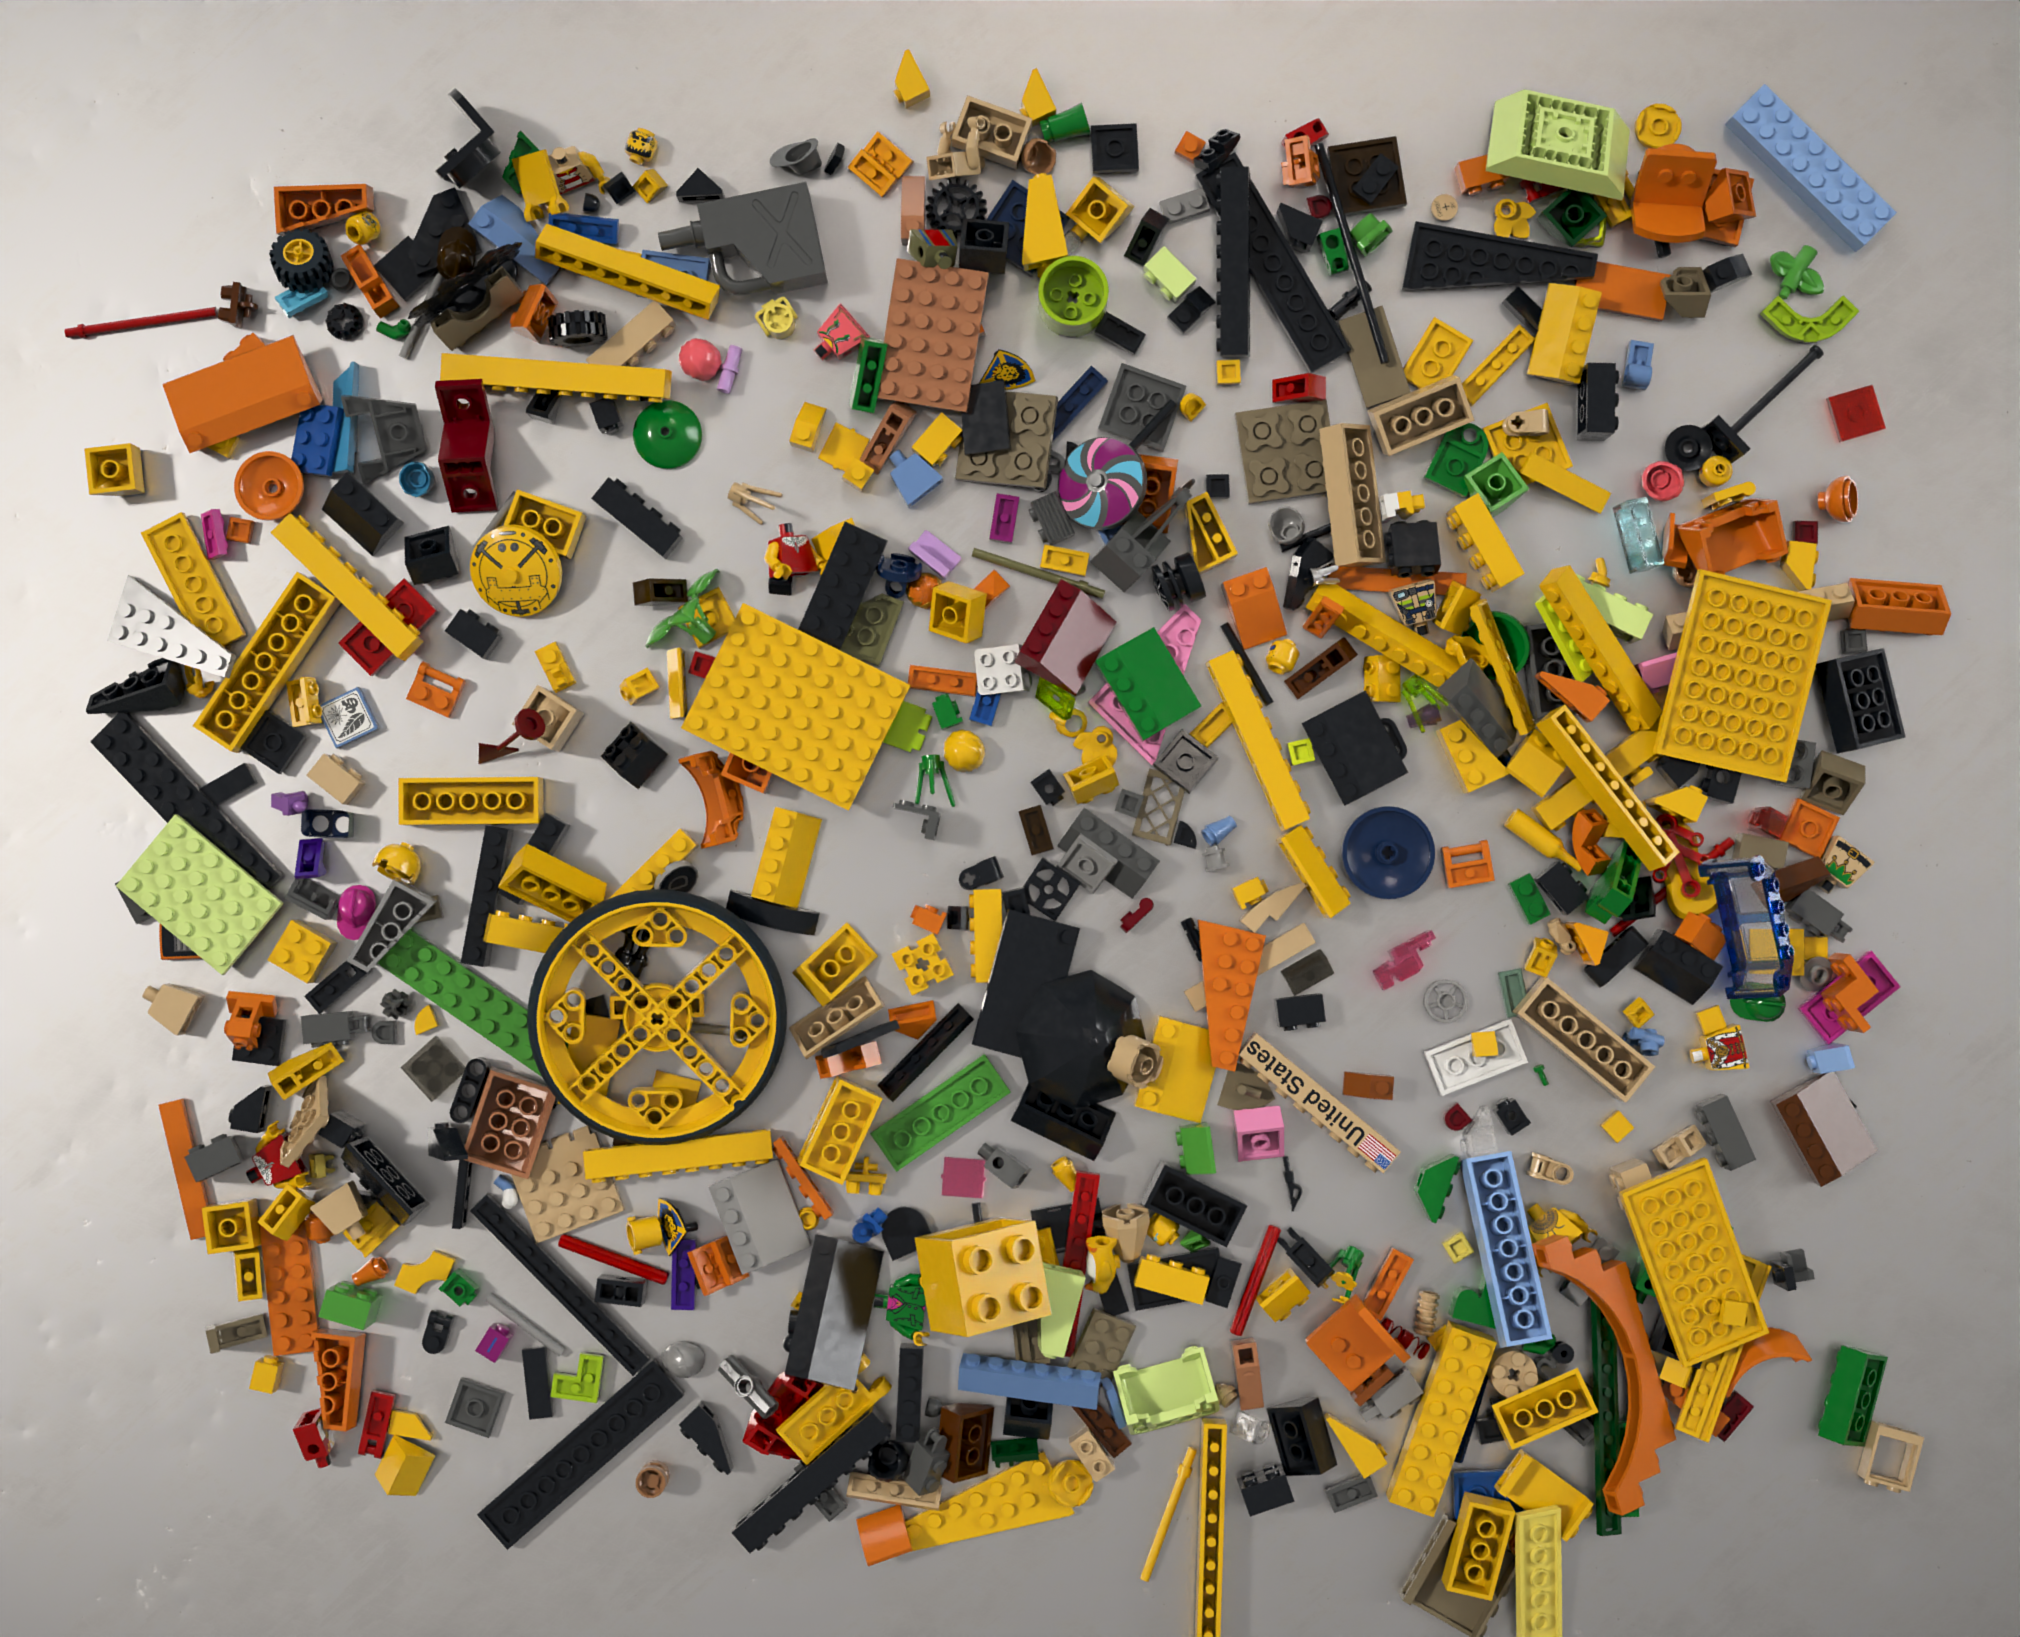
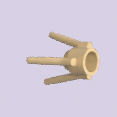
M734 482L727 498L733 501V506L739 508L758 524L762 525L763 521L742 505V503L747 504L750 500L774 510V505L751 496L750 491L776 497H782V493L750 486L744 482L742 485Z

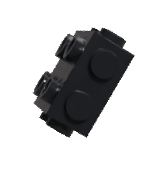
M1421 520L1416 523L1397 521L1390 524L1388 532L1384 534V544L1389 547L1386 563L1388 568L1391 567V576L1398 575L1401 578H1406L1411 575L1421 574L1424 577L1438 574L1441 567L1437 522H1430L1428 520Z

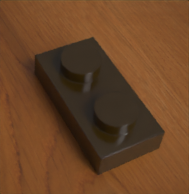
M1041 805L1018 811L1031 855L1054 849Z

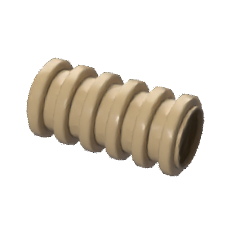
M1422 1291L1419 1292L1421 1299H1418L1420 1306H1417L1419 1313H1416L1418 1320H1415V1325L1417 1326L1413 1331L1419 1335L1432 1336L1434 1335L1433 1328L1436 1325L1434 1321L1437 1319L1435 1314L1438 1312L1436 1307L1439 1306L1437 1299H1440V1295L1435 1292Z

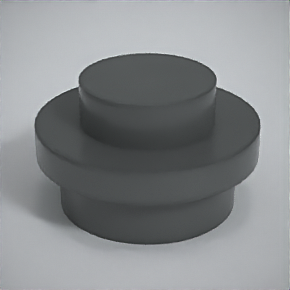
M339 268L332 273L330 282L336 290L344 292L353 286L354 279L349 270Z

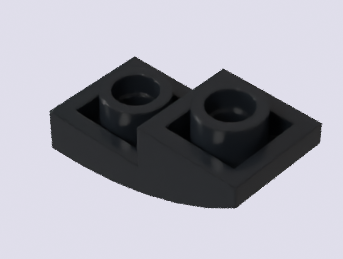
M1228 129L1218 131L1215 136L1208 139L1210 148L1203 150L1200 155L1193 159L1195 167L1209 172L1214 170L1236 147L1241 138L1240 134Z

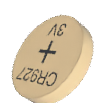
M1448 194L1437 196L1431 204V213L1439 221L1451 220L1458 211L1457 201Z

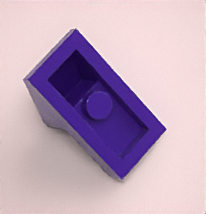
M323 838L299 840L295 879L316 878L327 873L322 862L325 846Z

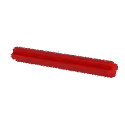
M1269 1225L1230 1328V1332L1234 1335L1242 1336L1281 1232V1229L1276 1226Z
M565 1234L560 1237L558 1246L661 1285H665L669 1277V1273Z

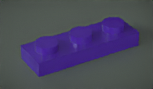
M683 1239L672 1254L671 1310H695L696 1275L687 1252L697 1248V1239Z

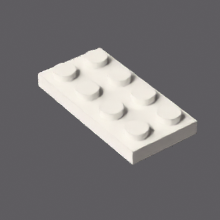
M1511 1019L1476 1031H1495L1498 1055L1472 1056L1471 1034L1424 1052L1441 1096L1528 1063Z

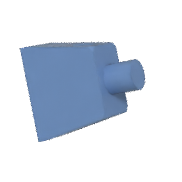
M899 449L889 457L896 466L890 472V475L908 508H911L943 482V477L916 453L907 459Z

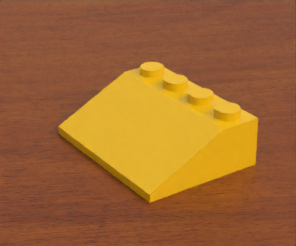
M1158 1015L1151 1042L1160 1047L1159 1053L1163 1057V1066L1154 1082L1150 1081L1147 1083L1148 1087L1137 1089L1134 1106L1201 1123L1216 1067L1211 1066L1209 1031L1203 1027Z

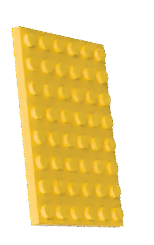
M1698 569L1653 753L1787 783L1832 600Z
M743 603L681 729L849 811L911 685Z

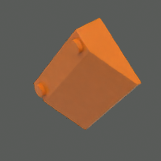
M294 335L162 384L179 433L189 453L320 405L323 400Z

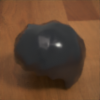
M888 1439L883 1445L878 1443L872 1448L874 1451L868 1457V1471L876 1480L888 1483L895 1481L907 1469L909 1455L902 1444Z

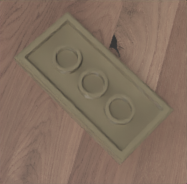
M1383 305L1374 308L1390 360L1386 364L1380 363L1365 312L1338 321L1342 335L1351 348V351L1348 353L1366 409L1411 393Z

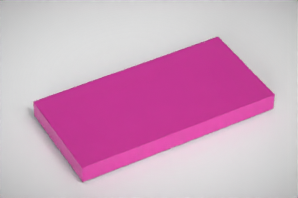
M1868 951L1856 961L1879 991L1857 1008L1863 1017L1901 987L1872 951ZM1841 975L1835 977L1823 989L1819 990L1798 1007L1799 1011L1828 1045L1847 1030H1844L1838 1024V1016L1834 1011L1831 1012L1825 1007L1822 1002L1824 998L1820 993L1841 978Z

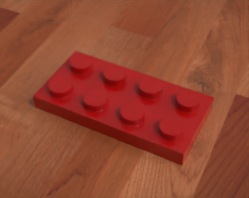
M405 578L385 596L389 601L387 605L392 610L396 608L405 616L403 621L408 626L411 623L418 630L438 613ZM361 621L338 642L370 676H374L394 656Z

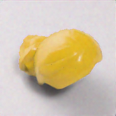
M1453 635L1446 641V653L1457 658L1461 666L1470 658L1476 662L1481 670H1484L1489 665L1484 644L1478 643L1471 636Z

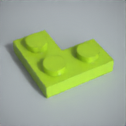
M581 1352L577 1375L555 1372L553 1375L551 1397L597 1403L604 1355Z

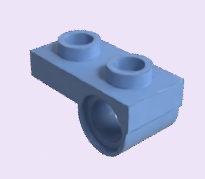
M1636 340L1629 341L1622 387L1644 391L1647 389L1652 377L1651 360L1654 343Z

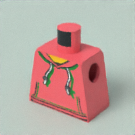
M839 304L817 331L819 338L823 342L813 351L822 361L831 353L839 360H842L859 349L861 336L868 338L870 336L846 308Z

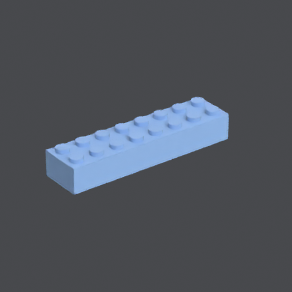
M1766 84L1725 123L1762 162L1855 252L1866 245L1897 213Z
M1501 1152L1460 1161L1500 1348L1553 1339L1512 1152Z

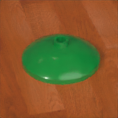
M662 400V403H653L647 406L639 414L633 428V441L639 455L650 465L660 469H676L690 462L699 451L702 442V428L697 416L689 407L677 401ZM664 428L669 429V434L666 436L661 433Z
M1491 611L1515 673H1518L1524 667L1530 655L1528 633L1515 617L1504 612ZM1471 620L1468 623V630L1463 632L1462 637L1471 636L1478 643L1482 644L1479 639L1476 623ZM1489 664L1482 670L1488 678L1496 679V673L1492 665Z

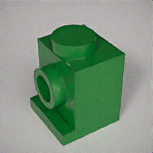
M948 693L935 698L936 702H933L932 705L942 730L964 723L962 717L957 718L956 715L960 714L956 700L951 702Z
M458 1268L439 1287V1290L443 1291L461 1307L464 1303L469 1305L477 1297L475 1291L479 1286ZM456 1287H461L463 1289V1293L459 1294L456 1291Z

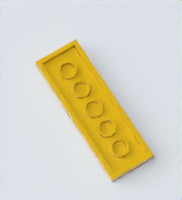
M180 512L141 532L182 615L224 647L247 636L185 513Z

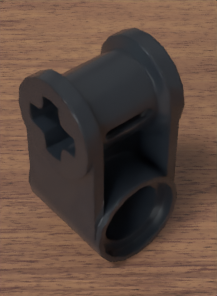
M996 856L963 870L959 875L960 886L965 890H973L1004 878ZM969 873L970 876H975L976 879L973 880V885L963 882L965 874Z

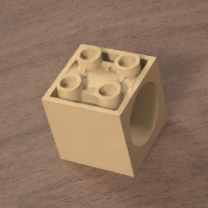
M539 685L536 686L522 708L533 709L541 715L545 722V732L537 741L549 749L560 752L585 714Z

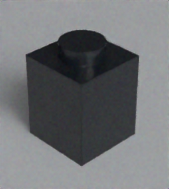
M603 398L589 403L598 429L602 434L605 432L607 435L616 433L620 430L619 427L624 426L614 399Z

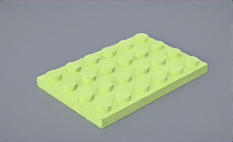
M178 814L171 818L116 885L117 888L221 975L227 973L284 904Z

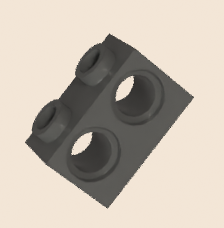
M1797 740L1796 747L1799 750V756L1797 758L1793 757L1790 769L1795 771L1796 778L1794 781L1788 778L1787 783L1776 781L1775 785L1810 789L1816 742Z

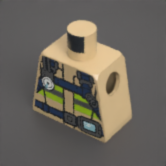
M1427 579L1388 590L1401 623L1404 626L1413 624L1415 632L1419 635L1428 634L1427 620L1437 618L1434 580Z

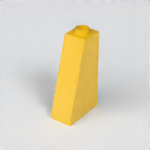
M1041 173L1035 175L1033 179H1029L1022 253L1024 271L1049 266L1054 261L1069 256L1052 174Z

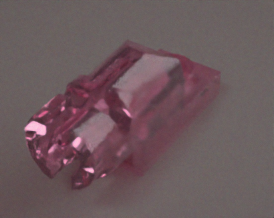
M1426 930L1387 951L1392 961L1388 959L1380 967L1373 970V974L1382 990L1394 986L1393 976L1402 982L1422 969L1424 965L1416 949L1419 948L1421 951L1432 945L1431 941L1436 939L1432 930Z

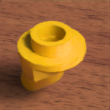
M1597 558L1595 563L1598 573L1592 572L1588 580L1591 581V585L1596 583L1609 588L1611 579L1606 577L1607 569L1604 558Z

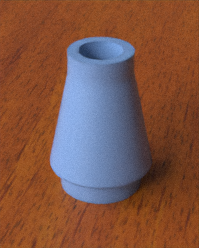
M1229 815L1224 819L1205 825V829L1201 833L1208 845H1218L1237 825Z

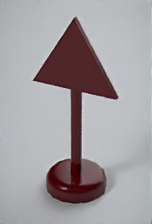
M530 708L519 711L514 718L515 733L499 745L478 743V764L519 751V748L506 747L519 736L527 740H537L545 732L544 719L538 712Z

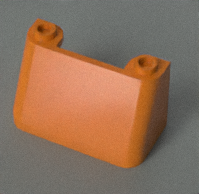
M1745 499L1678 526L1680 539L1696 570L1702 569L1726 575V572L1758 559L1766 560V563H1772L1780 560V556L1789 553L1777 500Z

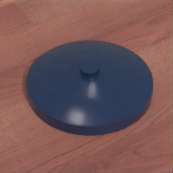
M1392 806L1374 808L1357 817L1347 829L1341 847L1342 864L1350 881L1365 894L1380 899H1397L1413 893L1427 880L1435 861V845L1428 827L1412 812Z

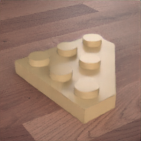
M324 1075L310 1083L305 1089L302 1096L304 1101L301 1105V1111H296L289 1127L292 1130L288 1136V1142L283 1141L281 1146L280 1164L287 1168L301 1157L303 1149L307 1144L310 1145L314 1141L316 1133L320 1128H324L329 1121L327 1077Z

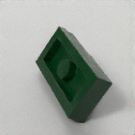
M1018 1438L991 1441L992 1461H995L996 1468H1000V1463L1009 1462V1467H1012L1015 1461L1039 1460L1037 1439Z

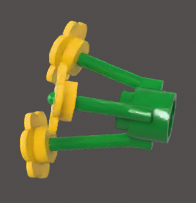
M1348 1246L1346 1250L1341 1249L1329 1264L1333 1268L1342 1259L1341 1264L1347 1268L1346 1272H1336V1274L1331 1275V1279L1336 1282L1337 1286L1346 1289L1345 1296H1340L1339 1299L1332 1298V1301L1342 1305L1350 1299L1352 1290L1357 1286L1355 1280L1364 1257V1253L1353 1246ZM1325 1282L1321 1285L1324 1289L1329 1287Z

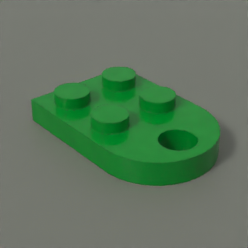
M1468 423L1446 432L1423 478L1465 498L1469 491L1464 476L1482 465L1488 452V439L1484 431L1477 425ZM1472 430L1476 435L1475 441H1466L1464 439V432Z

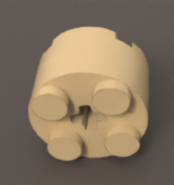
M1135 1035L1121 1036L1116 1040L1107 1069L1112 1072L1115 1078L1140 1089L1148 1087L1146 1084L1150 1081L1154 1082L1161 1072L1163 1066V1057L1159 1053L1161 1049L1158 1045Z
M1504 1347L1494 1351L1486 1375L1490 1384L1501 1395L1509 1398L1537 1384L1538 1373L1536 1365L1522 1350ZM1511 1368L1514 1369V1375L1510 1376L1509 1372Z

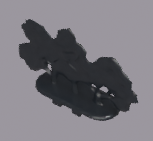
M515 242L512 245L506 244L497 249L489 250L470 273L464 272L455 278L444 280L437 289L438 294L413 308L409 313L408 319L419 317L414 325L421 327L424 324L430 323L440 312L442 313L447 308L456 312H467L478 307L486 294L484 280L501 266L514 280L516 279L517 266L513 259L519 254L520 250L518 249L521 247L522 242Z

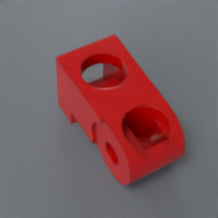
M1317 118L1286 134L1281 144L1285 149V139L1308 135L1310 137V147L1327 138L1329 133L1320 118Z

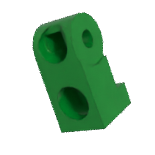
M1340 228L1326 231L1316 236L1329 275L1332 276L1348 271V259Z

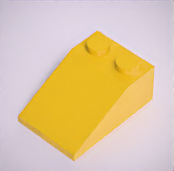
M846 922L800 964L792 974L822 1006H825L874 961L878 955Z

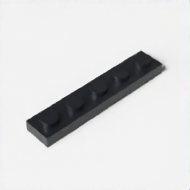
M958 1003L877 1086L888 1099L894 1102L960 1035L974 1018Z

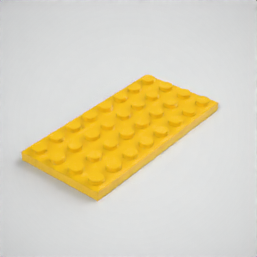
M1700 1158L1619 1192L1675 1351L1683 1368L1692 1366L1769 1333L1707 1158ZM1722 1299L1748 1303L1745 1327L1718 1322Z

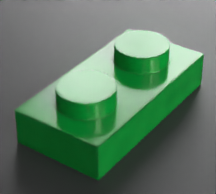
M1530 873L1508 883L1529 925L1551 915Z

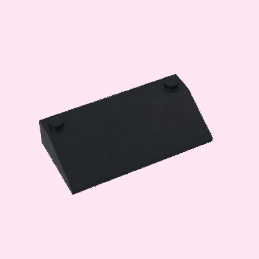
M1007 909L972 1045L1022 1058L1016 1030L1041 984L1068 976L1080 928Z
M815 1235L785 1369V1377L852 1391L855 1390L884 1251L837 1238Z

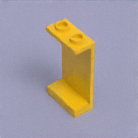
M1522 1449L1519 1450L1494 1485V1488L1505 1498L1508 1497L1526 1511L1552 1505L1559 1506L1561 1508V1538L1566 1542L1569 1538L1575 1537L1582 1520L1587 1519L1593 1511L1592 1506L1594 1503L1588 1497Z

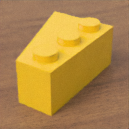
M1208 492L1188 500L1184 507L1191 556L1201 575L1235 558L1238 552Z
M1461 720L1435 731L1464 794L1509 775L1505 771L1506 767Z

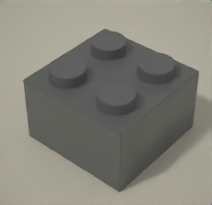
M222 1134L211 1139L212 1144L206 1147L204 1144H200L188 1150L189 1155L184 1158L196 1182L204 1181L245 1161L234 1136L227 1137V1134Z

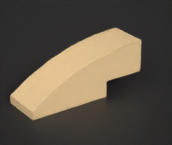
M1297 883L1270 894L1250 908L1239 922L1255 933L1268 917L1277 921L1307 885Z

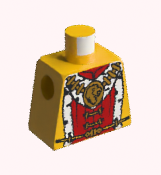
M1729 1024L1723 1029L1700 1036L1701 1048L1689 1050L1692 1063L1704 1061L1706 1069L1709 1070L1750 1068L1741 1027L1738 1024Z

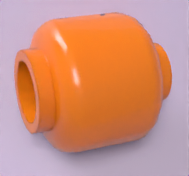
M311 1210L304 1219L307 1238L316 1241L318 1244L330 1241V1237L334 1236V1234Z

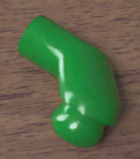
M401 319L394 326L380 321L376 331L393 340H397L407 336L411 326L410 322L406 319Z
M1552 1334L1553 1339L1522 1344L1521 1349L1522 1351L1543 1355L1555 1346L1556 1337Z

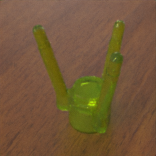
M1414 674L1402 684L1404 690L1401 693L1406 698L1421 733H1424L1423 723L1411 696L1413 695L1414 698H1417L1422 694L1437 710H1440L1441 707L1431 695L1445 706H1448V704L1440 694L1425 683L1421 676L1418 677V675Z

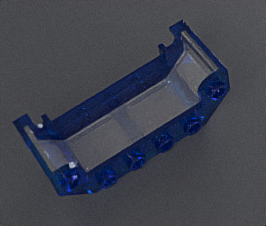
M1761 855L1727 860L1707 859L1698 865L1700 877L1710 878L1707 880V885L1714 886L1732 968L1727 973L1728 978L1732 977L1733 982L1732 987L1725 988L1727 999L1781 997L1790 988L1794 948L1790 944V929L1785 921V906L1780 898V883L1778 878H1776L1775 870Z

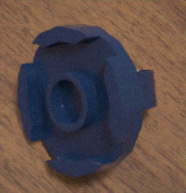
M891 553V558H885L884 555L881 556L876 572L879 576L886 579V593L893 598H900L904 595L908 582L916 581L921 577L922 564H916L914 557ZM890 583H900L902 586V590H893L891 588Z

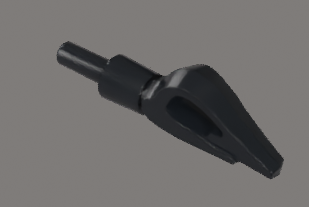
M1283 1156L1285 1168L1283 1175L1287 1185L1292 1212L1302 1195V1187L1294 1182V1173L1290 1169L1288 1156ZM1294 1189L1299 1191L1296 1199L1293 1197Z

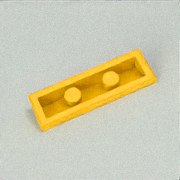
M680 647L667 651L671 719H685L688 714L685 651Z

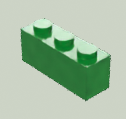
M861 336L849 399L851 409L875 413L888 345L884 340Z

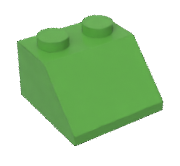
M1207 1122L1179 1126L1180 1132H1176L1177 1146H1182L1183 1155H1179L1180 1168L1185 1169L1186 1174L1216 1173L1211 1131Z

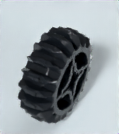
M956 178V184H952L951 179H947V186L940 182V191L933 188L932 194L934 196L927 197V201L931 203L925 206L926 211L930 212L926 215L927 220H932L930 227H937L936 230H952L956 241L957 235H961L963 218H966L965 212L970 209V205L974 203L976 208L972 219L986 220L982 215L987 214V208L983 207L987 204L986 199H981L983 196L982 191L976 192V184L969 188V180H965L962 185L960 178ZM959 193L966 196L964 198L958 199L955 198L953 194ZM945 198L948 207L939 216L937 212L938 206L942 199ZM952 204L957 206V208L960 207L961 215L956 212L953 213ZM955 220L960 223V226H952L947 223Z

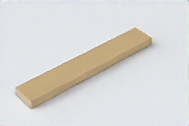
M1305 923L1296 926L1264 945L1257 976L1316 943ZM1203 981L1184 991L1195 1012L1206 1006Z

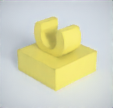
M320 1153L308 1155L311 1178H324L326 1173L335 1172V1168L326 1167V1162L334 1159V1156H324V1154Z

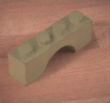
M503 266L484 280L486 294L478 307L467 312H456L447 308L430 322L434 333L451 351L463 346L468 338L481 332L486 324L499 318L504 310L517 304L520 298L524 296L520 286Z

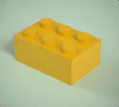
M517 489L504 525H521L537 531L552 544L559 556L571 560L587 516L582 512Z

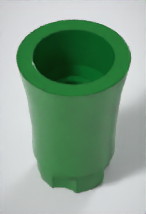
M1082 102L1061 113L1049 116L1048 119L1039 121L1044 140L1048 141V143L1091 134Z

